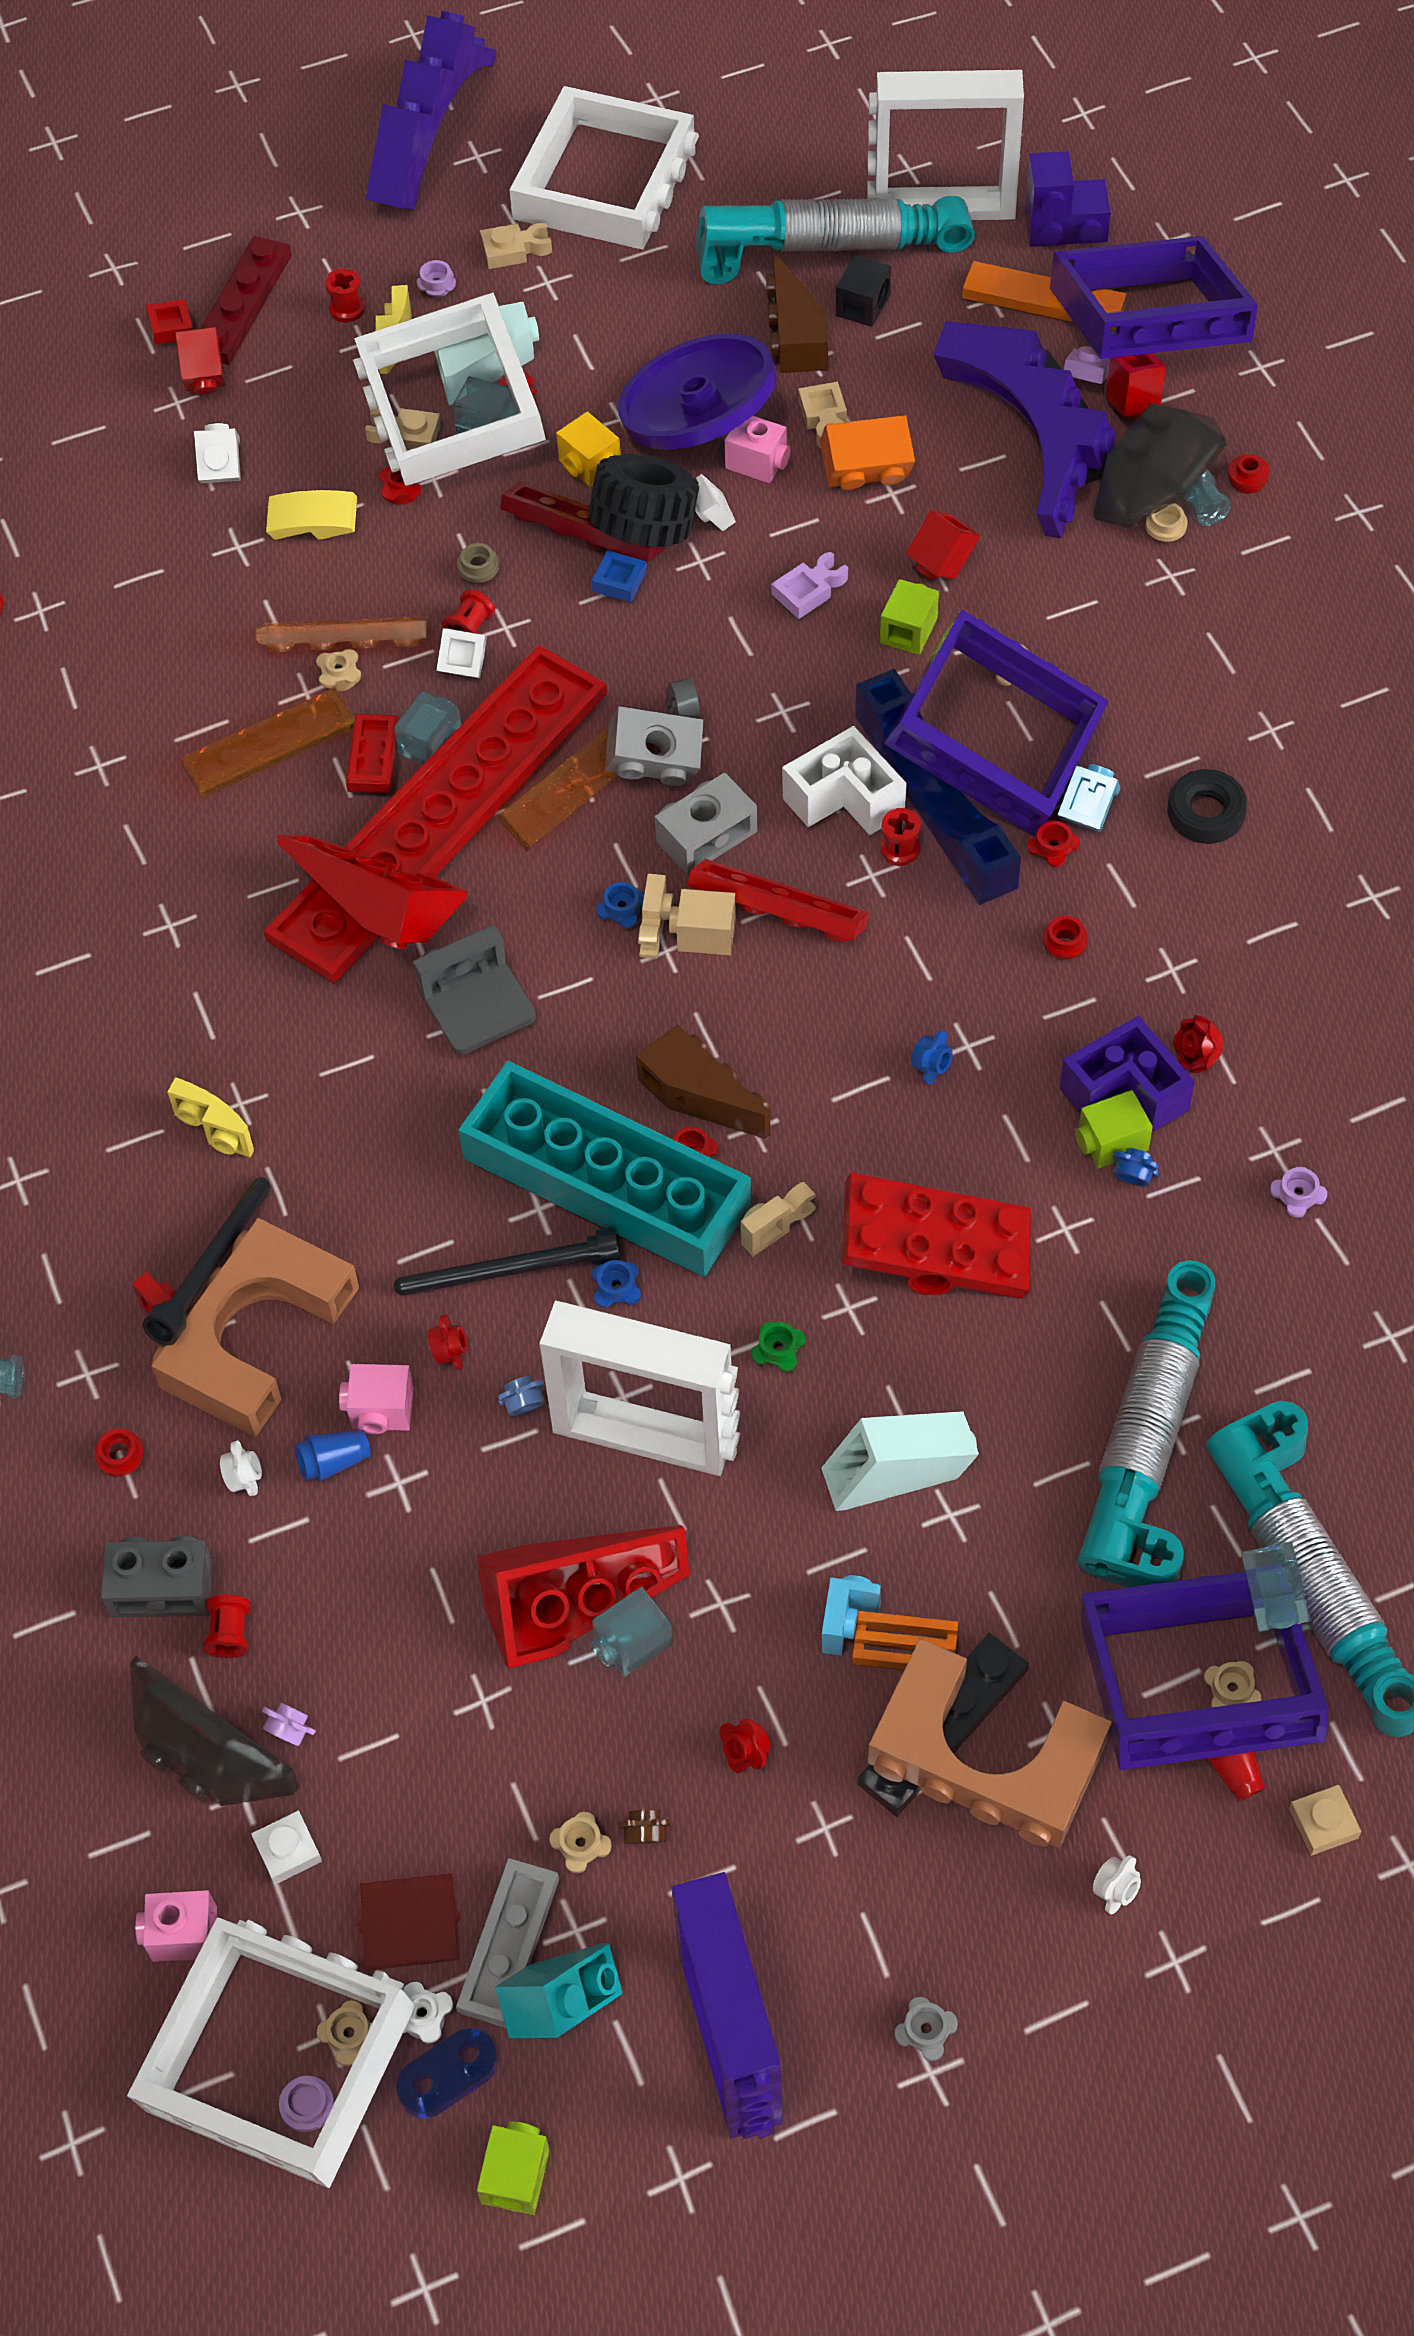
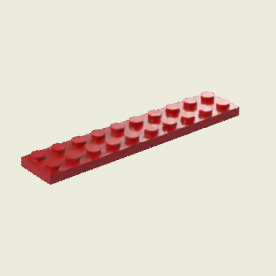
M538 645L344 847L355 850L357 857H366L378 861L385 860L396 864L394 871L414 876L422 872L436 877L607 695L606 683ZM314 879L264 930L267 942L333 984L342 977L380 936L364 929Z

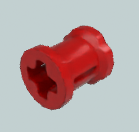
M345 268L333 270L325 280L326 291L331 295L329 303L330 315L334 320L343 323L356 321L364 314V302L358 294V289L361 285L360 277L354 270Z
M475 589L464 590L460 596V605L453 614H449L444 618L442 628L458 631L463 629V632L477 634V630L485 620H490L494 615L495 606L482 592Z
M896 808L887 812L882 819L881 831L884 838L881 841L880 852L886 861L892 865L905 866L910 862H914L919 856L920 843L916 838L920 834L921 821L915 812L906 808ZM902 820L906 821V829L902 831ZM896 844H899V854L895 853Z
M232 1594L209 1597L206 1600V1611L210 1614L209 1634L203 1641L202 1651L213 1657L228 1659L244 1656L248 1648V1642L243 1639L245 1616L251 1613V1602L242 1596Z

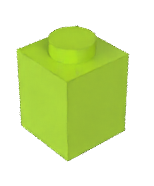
M899 579L881 614L880 643L920 655L938 618L939 591L928 588L923 584H915Z
M1133 1090L1081 1108L1079 1128L1075 1129V1136L1084 1155L1090 1154L1097 1169L1114 1163L1115 1158H1113V1154L1115 1151L1125 1153L1127 1148H1134L1144 1152L1149 1151L1153 1126Z
M508 2122L507 2128L492 2126L477 2187L481 2204L535 2215L550 2151L546 2136L539 2135L540 2130L537 2127L522 2122Z

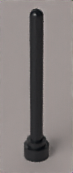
M258 1177L252 1182L171 1299L154 1305L143 1320L142 1326L145 1333L152 1340L162 1345H173L176 1343L186 1328L185 1311L270 1191L271 1186L268 1179Z
M610 1227L595 1230L596 1235L588 1236L587 1242L399 1277L394 1282V1290L397 1294L404 1296L588 1260L592 1261V1265L598 1263L603 1265L611 1260H620L615 1229Z

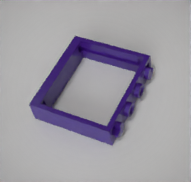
M1203 236L1054 252L1050 289L1100 359L1252 342L1258 304ZM1196 246L1195 255L1190 251H1186V247ZM1191 279L1209 302L1106 313L1090 290ZM1117 326L1116 331H1110V327Z
M962 609L943 634L884 744L1033 836L1039 827L1051 816L1109 701L1092 691L1089 686L1081 684L1060 671L1054 664L1044 661L1023 648L1019 642L1007 638L985 624L983 620L975 618ZM953 648L1076 723L1040 793L916 717Z
M1282 1567L1261 1570L1253 1569L1247 1572L1202 1576L1195 1579L1151 1583L1143 1586L1113 1590L1105 1589V1591L1082 1594L1081 1628L1105 1718L1112 1721L1110 1737L1119 1770L1326 1742L1329 1708ZM1269 1614L1295 1696L1126 1719L1104 1636Z
M721 1872L671 1886L678 1952L730 2139L738 2136L747 2139L757 2135L761 2139L771 2135L775 2131L774 2126L783 2124L781 2063L726 1873Z

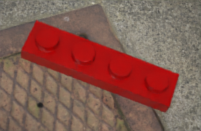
M704 859L691 869L687 884L688 887L702 891L735 893V902L741 904V908L747 912L754 914L770 913L782 917V921L789 926L797 928L809 926L824 931V935L827 938L841 942L854 941L866 929L870 912L708 859Z

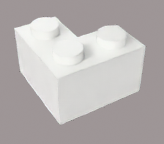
M855 726L850 727L782 767L783 800L807 827L844 807L861 827L871 835L881 829L882 819L887 812L896 808H905L906 782Z

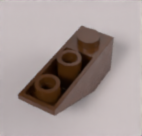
M779 256L773 257V273L766 274L767 298H775V302L768 303L769 327H777V332H770L771 357L779 356L780 373L828 371L826 312Z
M677 1024L636 1055L638 1081L668 1109L763 1139L770 1136L771 1110L766 1100L757 1092L750 1093L740 1083L737 1074L728 1064H719L709 1054L707 1046L697 1035L692 1034L690 1036Z

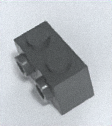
M177 1536L170 1541H149L141 1537H127L122 1539L121 1542H105L101 1600L109 1617L209 1616V1613L206 1611V1600L211 1595L213 1559L206 1541H199L190 1536Z

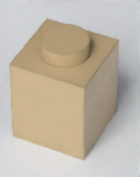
M681 889L679 907L671 906L669 918V933H677L678 951L731 955L736 921L735 893Z

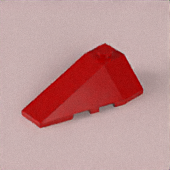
M278 835L277 844L364 929L380 935V942L387 946L405 949L408 943H427L466 899L467 890L422 872L414 876L394 871L396 866L394 863L385 860L378 861L366 857H357L355 850L310 835Z
M682 1525L527 1544L477 1556L483 1604L504 1663L508 1668L560 1655L571 1648L569 1643L592 1629L596 1632L609 1625L611 1623L609 1619L633 1604H643L690 1575L685 1528Z

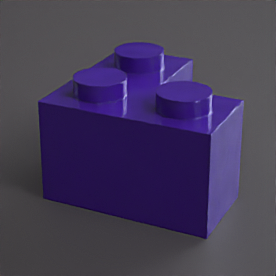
M1069 151L1029 153L1025 217L1030 247L1108 242L1111 211L1106 180L1073 181Z
M1137 1016L1064 1058L1059 1089L1080 1114L1083 1107L1133 1090L1152 1124V1132L1189 1111L1195 1081L1140 1016Z

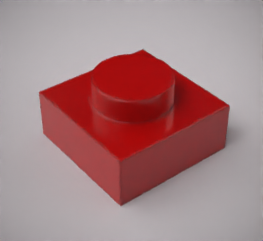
M185 299L146 305V315L154 345L176 342L175 332L193 330Z
M145 1272L132 1282L139 1304L147 1313L150 1312L154 1305L169 1301L176 1292L166 1281L158 1284L148 1272Z

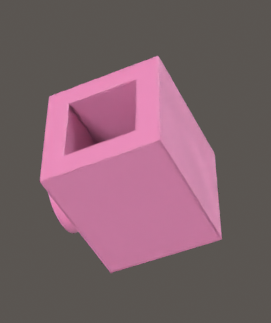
M755 416L750 417L743 424L730 431L725 439V469L771 483L778 469L783 470L790 458L791 447L787 445V427Z
M350 1365L349 1382H341L339 1404L341 1411H347L352 1429L364 1430L368 1434H381L386 1430L410 1431L414 1386L409 1365Z
M209 1890L145 1894V1912H138L136 1915V1940L138 1945L144 1946L152 1962L195 1960L217 1918V1906Z

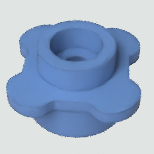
M526 1376L503 1386L505 1392L498 1395L499 1406H506L509 1416L520 1415L542 1406L545 1403L542 1391L545 1390L544 1381L537 1380L533 1382L531 1376Z

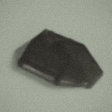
M1150 403L1107 455L1093 512L1094 519L1130 528L1138 524L1141 517L1157 513L1184 498L1227 445L1226 439L1215 419L1210 416Z
M135 1656L130 1662L134 1731L143 1748L139 1753L152 1767L160 1772H164L168 1767L181 1777L178 1782L190 1795L199 1801H203L207 1796L220 1806L290 1796L297 1791L299 1784L291 1767L230 1725L138 1656Z

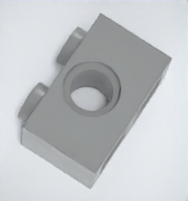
M618 706L608 724L605 771L618 772V775L625 779H640L643 776L660 779L661 783L670 786L690 783L700 770L703 719ZM645 743L657 745L662 755L652 754L647 749Z
M725 772L711 781L708 780L701 783L694 792L676 803L673 802L666 805L659 814L654 816L656 843L687 876L690 875L691 869L704 859L712 861L758 832L757 805Z

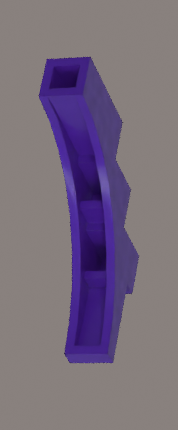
M441 11L440 18L427 15L419 62L405 59L397 106L383 104L365 200L415 210L429 151L451 100L462 83L474 71L483 66L494 65L496 50L484 47L486 39L474 36L475 27L464 24L463 15L447 11Z
M946 321L933 354L943 378L972 384L997 395L1019 411L1035 430L1043 453V487L1036 514L1045 536L1061 538L1066 522L1070 523L1073 519L1075 512L1074 499L1078 488L1083 487L1085 484L1087 468L1101 469L1106 454H1110L1113 450L1115 431L1110 427L1105 411L1079 408L1081 393L1080 389L1076 388L1071 371L1045 368L1047 353L1046 349L1041 345L1037 331Z

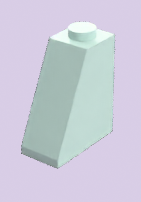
M524 302L499 306L521 366L534 359L533 342L539 341L535 317L528 318ZM488 333L434 351L448 405L461 402L497 381L503 375Z
M963 1411L861 1418L821 1469L835 1510L841 1511L958 1479L979 1453L976 1438L973 1432L970 1431Z

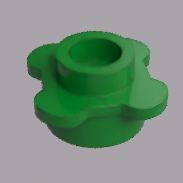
M766 1322L760 1327L759 1343L752 1348L751 1357L757 1364L770 1363L778 1366L783 1372L792 1371L797 1366L796 1354L798 1349L805 1345V1335L801 1330L794 1329L787 1323ZM782 1344L783 1347L777 1350L774 1348V1345Z

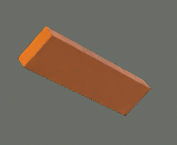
M973 261L963 286L962 299L1073 322L1050 289L1051 277ZM1109 289L1090 290L1106 313L1123 312L1127 293ZM1117 326L1110 327V330L1116 331Z

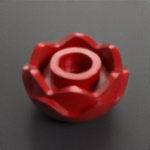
M1194 1015V1018L1182 1020L1180 1022V1030L1173 1038V1046L1178 1052L1177 1061L1183 1068L1189 1069L1190 1073H1200L1211 1068L1220 1058L1223 1050V1038L1218 1027L1211 1020L1201 1015Z

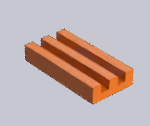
M858 1611L852 1664L905 1670L911 1654L866 1650L864 1646L865 1644L913 1651L920 1638L955 1653L958 1622ZM866 1629L881 1630V1631H890V1632H899V1633H908V1634H917V1635H926V1636L945 1637V1638H947V1639L921 1637V1636H912V1635H902V1634H893V1633H884V1632H875V1631H866Z

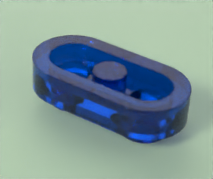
M474 2028L462 2029L406 2065L399 2074L396 2084L397 2095L405 2111L417 2118L437 2116L489 2081L494 2075L498 2064V2056L492 2039L481 2030ZM468 2047L477 2049L479 2055L473 2062L465 2063L459 2059L464 2049ZM421 2078H429L433 2081V2086L427 2093L420 2094L414 2091L415 2083Z

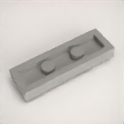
M508 1858L456 2005L458 2014L506 2028L495 1986L531 1964L559 1882L557 1872Z

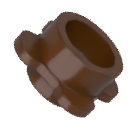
M660 1810L629 1811V1821H619V1829H624L625 1844L666 1842V1827L671 1826L670 1819H660Z

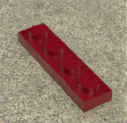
M253 236L200 329L216 327L220 338L223 364L230 365L291 257L289 244Z
M520 481L502 494L500 509L514 514L516 519L523 522H536L545 525L558 535H572L583 539L593 548L610 549L623 555L646 561V563L665 550V546L635 545L607 535L591 523V519L588 518V505Z

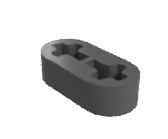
M692 678L669 682L665 691L668 714L698 719L700 716L699 700Z

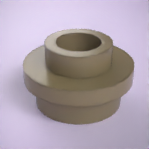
M470 544L462 550L458 558V572L463 579L469 582H486L498 573V556L486 544Z

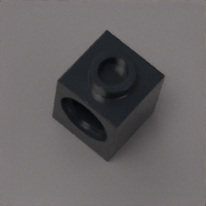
M854 255L836 286V316L873 327L891 294V266Z

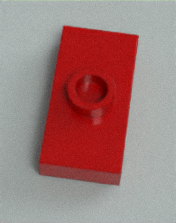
M355 714L346 777L347 792L391 793L400 726L398 715Z

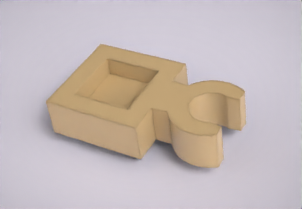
M518 223L480 230L481 243L488 269L527 262L526 254L529 253L537 256L552 253L551 238H548L546 223L533 224L524 231H520Z
M838 381L798 388V401L807 429L816 428V443L821 449L820 439L827 424L847 422V409Z
M400 408L398 417H395L406 451L436 442L441 427L440 413ZM378 409L370 412L372 425H375L373 418L381 416ZM366 425L367 441L383 443L380 440L376 425Z
M647 875L642 907L643 918L638 943L641 944L640 957L658 958L664 920H669L671 906H674V894L667 893L665 875Z
M801 1182L793 1187L783 1199L777 1195L766 1204L759 1203L753 1206L744 1215L743 1220L740 1221L741 1244L754 1257L790 1232L791 1223L806 1218L816 1209V1206L811 1202L816 1197V1194L805 1182Z

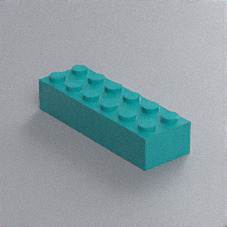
M508 1060L458 1130L463 1159L603 1228L614 1227L615 1234L704 1278L751 1207V1177Z

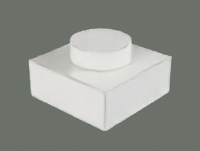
M701 474L696 477L700 487L695 512L705 523L710 520L724 531L736 522L723 493Z
M443 628L436 671L481 678L487 636Z
M299 1810L251 1833L274 1885L322 1862Z

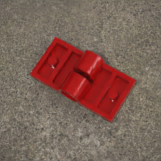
M853 1172L846 1179L842 1265L907 1277L908 1287L912 1291L924 1295L945 1294L953 1290L955 1286L1023 1299L1030 1291V1207Z

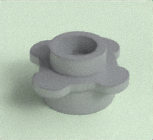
M916 1997L909 2003V2012L905 2022L896 2027L895 2039L901 2046L910 2045L921 2051L926 2060L936 2061L943 2056V2044L949 2034L956 2032L958 2021L952 2012H944L941 2007L930 2003L925 1997ZM924 2024H928L932 2030L929 2033H923L921 2027Z

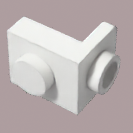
M215 423L205 425V431H194L197 474L200 484L241 481L238 451L240 436L236 429H229L228 424Z

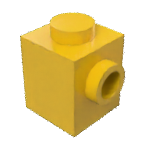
M588 411L556 432L559 461L570 475L579 477L589 487H592L594 484L597 464H600L602 459L609 458V456L621 455L620 438Z

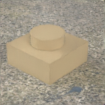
M1340 1785L1292 1801L1289 1810L1311 1856L1359 1839L1362 1831Z

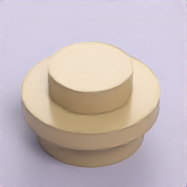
M1162 502L1155 505L1148 513L1145 528L1154 539L1170 542L1178 540L1185 534L1188 521L1183 509L1179 505L1172 502Z

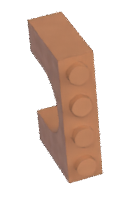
M257 1218L249 1231L245 1230L238 1236L234 1243L232 1254L223 1267H217L212 1272L207 1281L206 1290L198 1302L191 1304L185 1311L186 1328L176 1343L173 1345L161 1344L156 1350L151 1367L159 1388L256 1438L282 1398L274 1377L235 1358L221 1347V1336L226 1324L235 1313L249 1304L262 1300H281L294 1304L334 1325L359 1289L354 1265Z
M920 1638L869 1743L868 1764L873 1765L874 1770L888 1780L901 1782L904 1779L922 1787V1792L935 1801L945 1804L954 1801L969 1808L970 1813L982 1822L991 1825H998L1001 1822L1019 1830V1835L1034 1845L1046 1847L1050 1844L1060 1849L1108 1741L1112 1721L1063 1700L1042 1749L1029 1764L1019 1770L1005 1774H987L974 1770L962 1763L952 1753L946 1743L942 1728L965 1679L967 1658Z

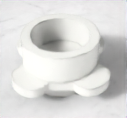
M238 1440L231 1443V1452L223 1454L220 1458L222 1477L231 1492L246 1489L249 1496H255L258 1493L256 1480L261 1479L262 1476L260 1461L255 1452H246Z
M1131 1855L1125 1857L1123 1861L1116 1857H1111L1102 1865L1095 1877L1093 1892L1107 1902L1105 1911L1109 1914H1114L1121 1904L1124 1906L1128 1905L1139 1891L1141 1884L1140 1873L1135 1870L1136 1858Z
M419 1982L409 1983L404 1987L403 1992L416 2006L403 2033L408 2032L411 2036L421 2039L426 2044L434 2043L441 2037L445 2015L452 2011V1999L446 1992L435 1994L424 1990L423 1985ZM421 2008L427 2010V2014L424 2017L417 2015V2011Z

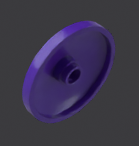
M723 333L696 338L661 353L639 369L628 381L620 395L618 414L627 435L634 442L644 447L671 450L699 445L737 428L764 405L775 387L776 367L768 348L754 337L743 334Z

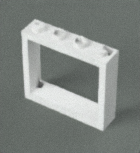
M1022 70L877 72V92L869 93V115L876 114V120H869L868 123L869 145H876V151H868V176L875 175V181H867V199L894 198L901 199L905 204H910L911 206L914 204H920L921 206L929 204L932 206L938 199L945 196H959L965 200L971 220L1015 219L1024 104ZM1004 108L999 186L888 188L890 109Z
M564 86L510 188L512 219L531 224L546 223L548 228L643 250L652 231H658L660 215L663 209H668L671 204L673 188L676 182H681L684 178L688 157L695 155V144L699 134L694 132V115ZM578 124L667 144L635 210L545 189Z
M494 293L354 338L360 358L353 360L359 380L368 378L370 385L363 387L370 411L379 410L381 416L373 419L381 442L390 441L391 447L384 450L392 473L400 470L405 486L546 440L539 411ZM488 333L518 414L406 451L378 369Z
M555 1300L540 1341L553 1433L721 1476L725 1461H734L737 1454L736 1447L740 1438V1433L736 1432L740 1411L735 1410L739 1389L734 1388L738 1367L731 1366V1345ZM582 1361L701 1391L703 1422L586 1392Z
M217 1917L127 2096L147 2113L330 2188L416 2005L403 1992L404 1983L389 1978L385 1972L376 1970L371 1977L356 1971L358 1966L354 1962L336 1953L330 1952L327 1958L324 1959L312 1954V1948L308 1944L292 1936L284 1935L282 1940L278 1941L266 1936L267 1930L250 1920H247V1922L239 1920L238 1924H234ZM240 1955L379 2009L313 2148L173 2091Z

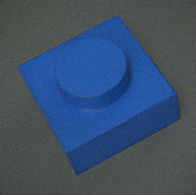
M607 550L591 580L592 592L631 603L647 573L646 561Z

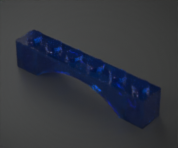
M895 668L856 684L855 717L880 755L906 782L908 798L977 903L981 905L1018 889L1021 856L1001 826L990 821L980 813L963 792L884 744L911 695V692ZM919 711L916 717L923 720Z

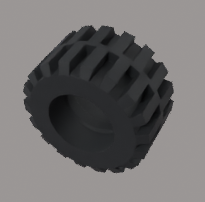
M640 454L609 456V458H604L600 461V464H597L588 518L591 519V523L598 527L600 531L627 543L651 547L679 544L684 539H687L690 534L700 487L698 486L699 482L687 470L661 458Z

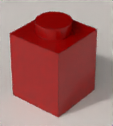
M216 327L175 332L181 377L186 391L193 390L195 394H209L217 391V387L226 386L220 338Z
M1153 353L1110 358L1105 399L1123 417L1137 418L1145 413L1160 411L1166 366Z
M931 510L905 554L918 562L915 568L930 579L937 580L938 577L956 579L981 535L952 514Z

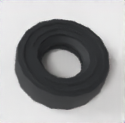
M1210 769L1190 771L1180 777L1170 790L1167 814L1172 827L1181 836L1193 842L1212 844L1225 841L1237 833L1245 821L1247 798L1243 787L1226 773ZM1198 796H1213L1222 802L1224 810L1218 816L1203 817L1191 809L1190 803Z

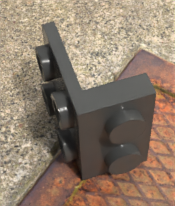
M494 924L482 930L472 931L462 939L443 948L430 950L422 957L413 961L418 992L456 1054H467L532 1024L536 1019L534 1007L506 964L503 939Z

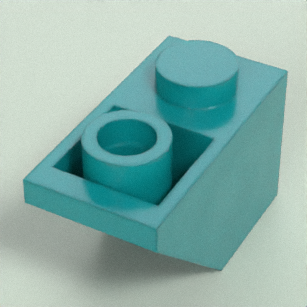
M609 1943L597 1944L528 1965L495 1986L509 2038H558L623 1994Z

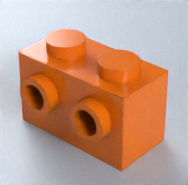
M906 415L827 424L820 439L828 487L841 486L842 489L851 490L870 482L881 481L884 485L897 484L909 477L915 463Z

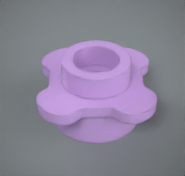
M1295 1167L1288 1170L1282 1180H1274L1270 1187L1271 1195L1281 1199L1287 1206V1213L1292 1217H1303L1306 1209L1314 1204H1323L1327 1199V1190L1320 1186L1316 1174L1305 1167ZM1301 1190L1303 1194L1297 1195L1294 1191Z
M280 1703L277 1711L267 1707L262 1709V1712L269 1715L262 1729L292 1744L300 1746L306 1732L314 1735L316 1731L304 1725L308 1718L307 1714L284 1703Z

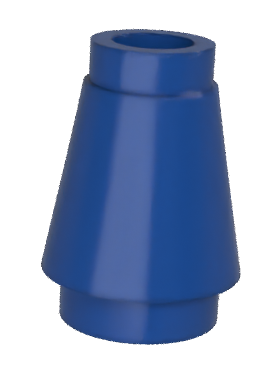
M364 1430L305 1435V1441L295 1443L294 1445L297 1464L305 1481L316 1479L319 1483L371 1457L369 1442Z

